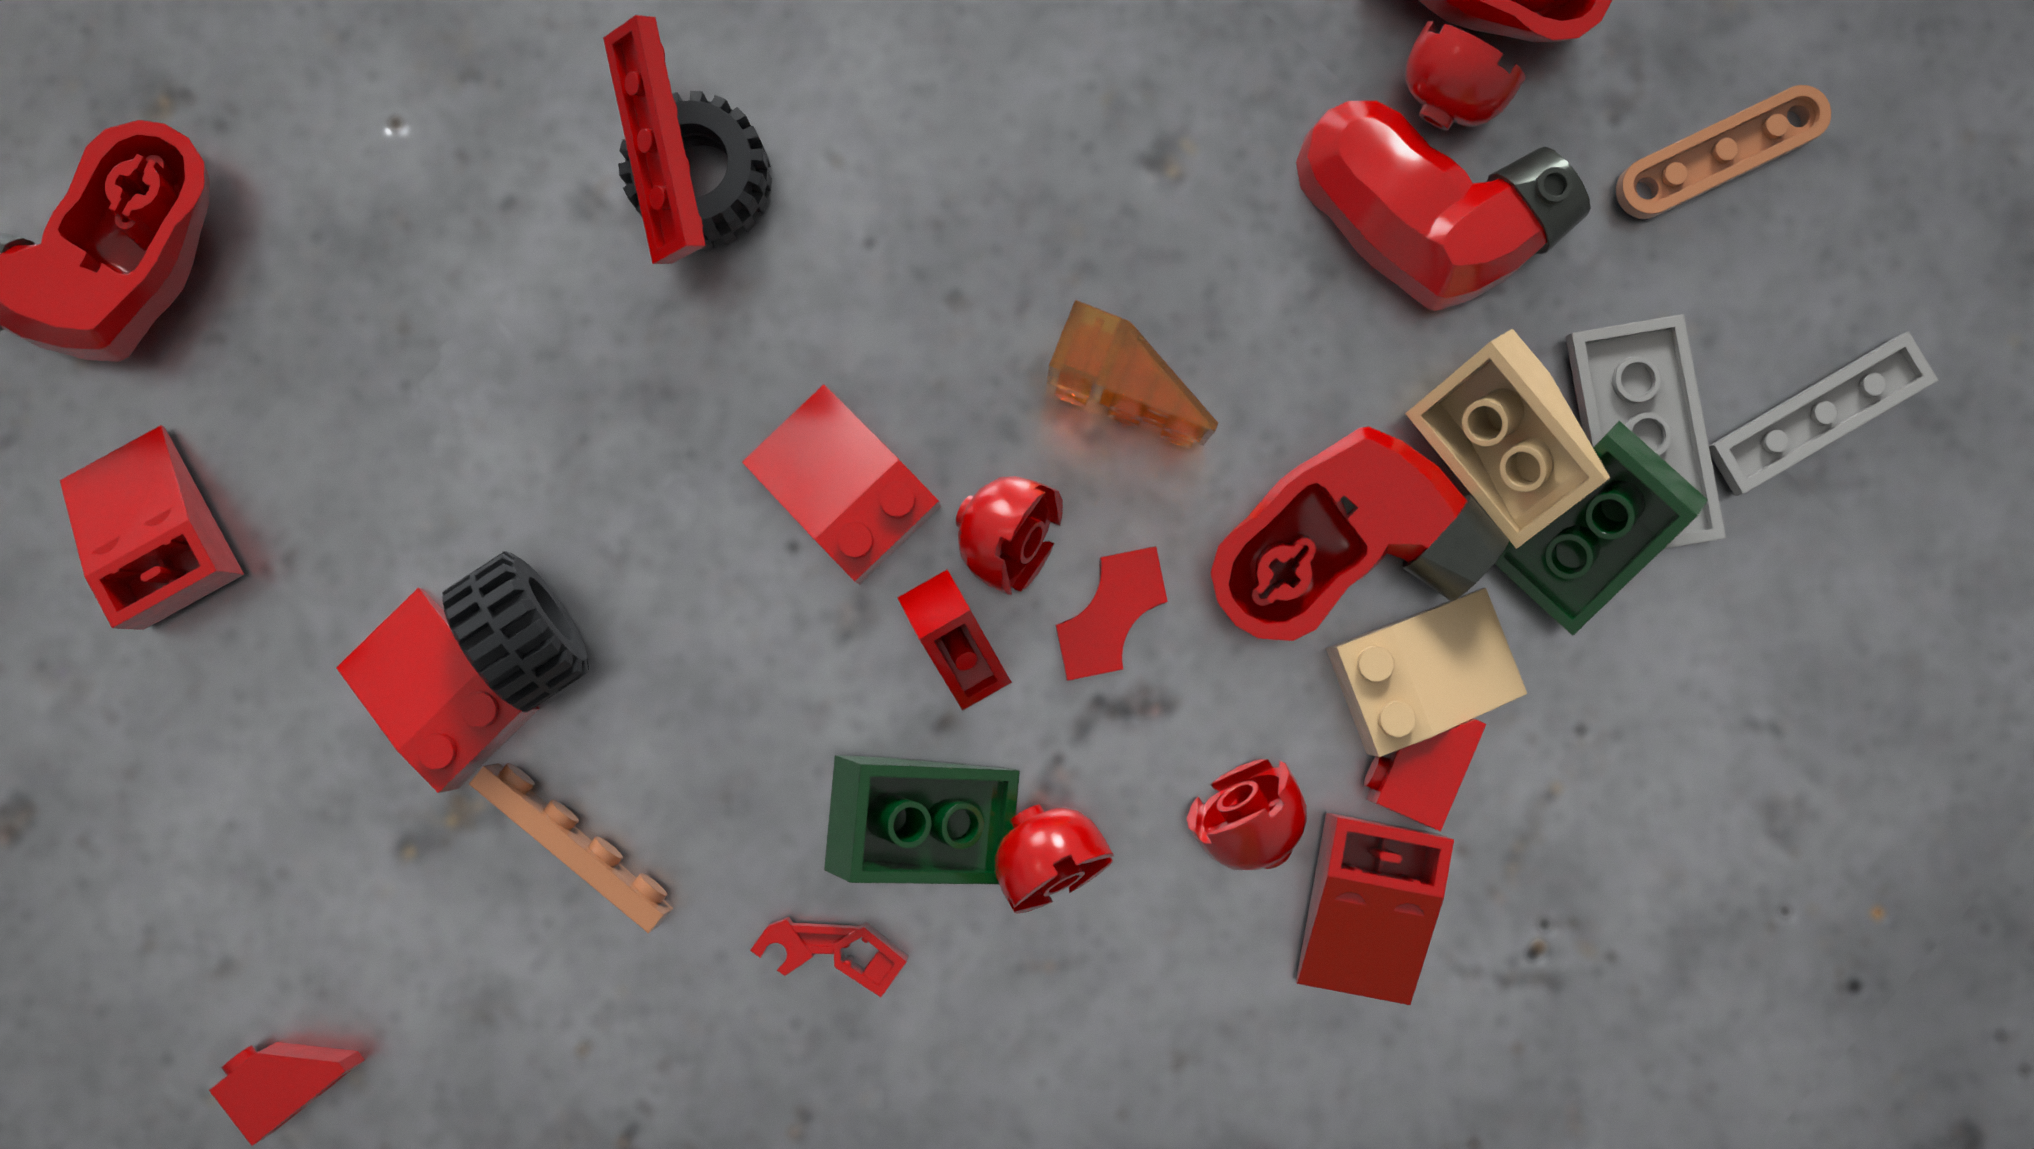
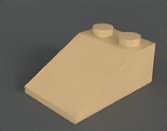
M1513 329L1490 341L1405 413L1516 549L1610 478L1553 377Z
M1486 588L1479 589L1456 600L1442 603L1326 648L1365 752L1372 756L1381 757L1431 738L1528 694Z

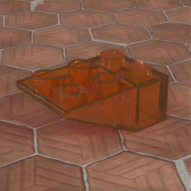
M1074 301L1048 368L1047 384L1056 387L1054 395L1066 402L1085 407L1088 400L1108 407L1107 416L1127 426L1138 428L1140 422L1143 421L1161 428L1160 437L1175 445L1188 449L1192 448L1194 442L1204 445L1216 431L1218 422L1131 321L1080 301Z

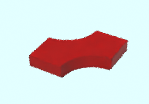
M1156 546L1099 558V584L1093 599L1076 617L1055 625L1067 681L1123 670V646L1130 628L1146 611L1168 602Z

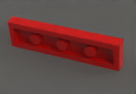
M635 15L603 37L652 264H673L706 246L703 236V224L698 213L690 177V164L685 154L677 118V106L672 95L665 63V51L660 40L656 18L653 16Z

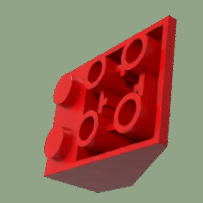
M160 425L60 480L84 577L112 628L144 630L244 575L164 426Z
M1326 812L1296 983L1411 1005L1444 900L1454 839L1438 833Z

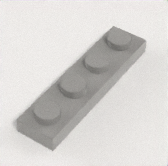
M1906 332L1709 445L1710 455L1734 496L1742 495L1939 380L1910 332Z

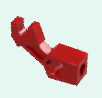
M790 917L769 924L750 949L752 953L761 958L768 945L779 943L784 946L787 958L777 969L784 976L804 964L815 954H834V967L879 997H882L909 957L868 922L860 926L793 923ZM861 937L864 943L869 942L878 949L865 968L854 962L852 956L846 957L844 955V948H848L852 942Z

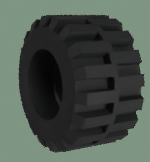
M690 91V99L683 101L678 92L672 93L677 106V118L684 149L702 145L712 146L722 150L728 157L727 170L720 184L710 193L695 198L698 213L702 219L703 236L706 245L702 249L715 248L714 240L722 238L727 245L737 240L733 232L741 226L748 232L756 224L752 217L755 211L763 213L768 204L764 196L765 191H771L772 178L768 171V168L771 167L768 155L754 126L750 125L747 116L738 107L732 110L726 99L715 95L710 102L705 97L703 91ZM622 139L619 151L625 158V162L618 163L619 176L626 184L623 189L628 200L642 217L626 141Z
M504 551L443 591L442 601L445 616L461 650L485 683L502 700L514 708L527 713L588 673L589 662L585 645L567 611L540 575L528 563L516 555Z

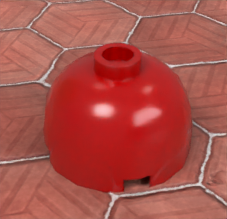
M1427 21L1407 59L1405 80L1410 94L1423 105L1418 115L1433 126L1448 131L1452 123L1474 127L1486 124L1498 116L1514 98L1526 76L1517 64L1514 65L1510 74L1500 67L1498 62L1503 53L1474 35L1448 24H1444L1440 33L1437 34L1435 33L1434 21Z
M1011 476L999 477L980 488L974 496H968L958 509L956 526L959 527L958 545L960 556L972 574L986 585L1007 595H1012L1011 587L1020 592L1026 589L1041 571L1054 546L1053 542H1043L1049 530L1050 522L1058 526L1061 524L1063 499L1059 491L1037 481Z
M1258 759L1240 765L1211 783L1213 789L1219 792L1210 797L1205 804L1202 803L1199 796L1192 803L1187 815L1190 831L1199 845L1212 859L1232 870L1273 869L1280 866L1291 856L1292 850L1300 841L1307 823V806L1290 769L1282 761H1279L1278 768H1273L1268 759Z
M1034 805L1021 811L1011 819L1010 822L1014 829L1000 843L995 856V872L1001 890L1014 913H1027L1052 903L1053 901L1049 895L1060 892L1069 887V893L1082 887L1109 867L1113 862L1111 857L1114 855L1096 825L1079 811L1055 808L1044 812L1041 805Z

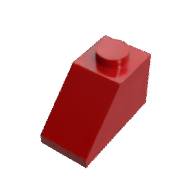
M948 569L897 597L920 642L962 711L1012 683Z
M1471 719L1431 738L1381 757L1376 756L1368 769L1364 781V786L1370 788L1366 800L1427 827L1441 831L1486 724L1476 719Z
M277 1042L257 1052L251 1045L221 1067L227 1076L209 1091L250 1145L253 1146L277 1131L365 1061L359 1051Z

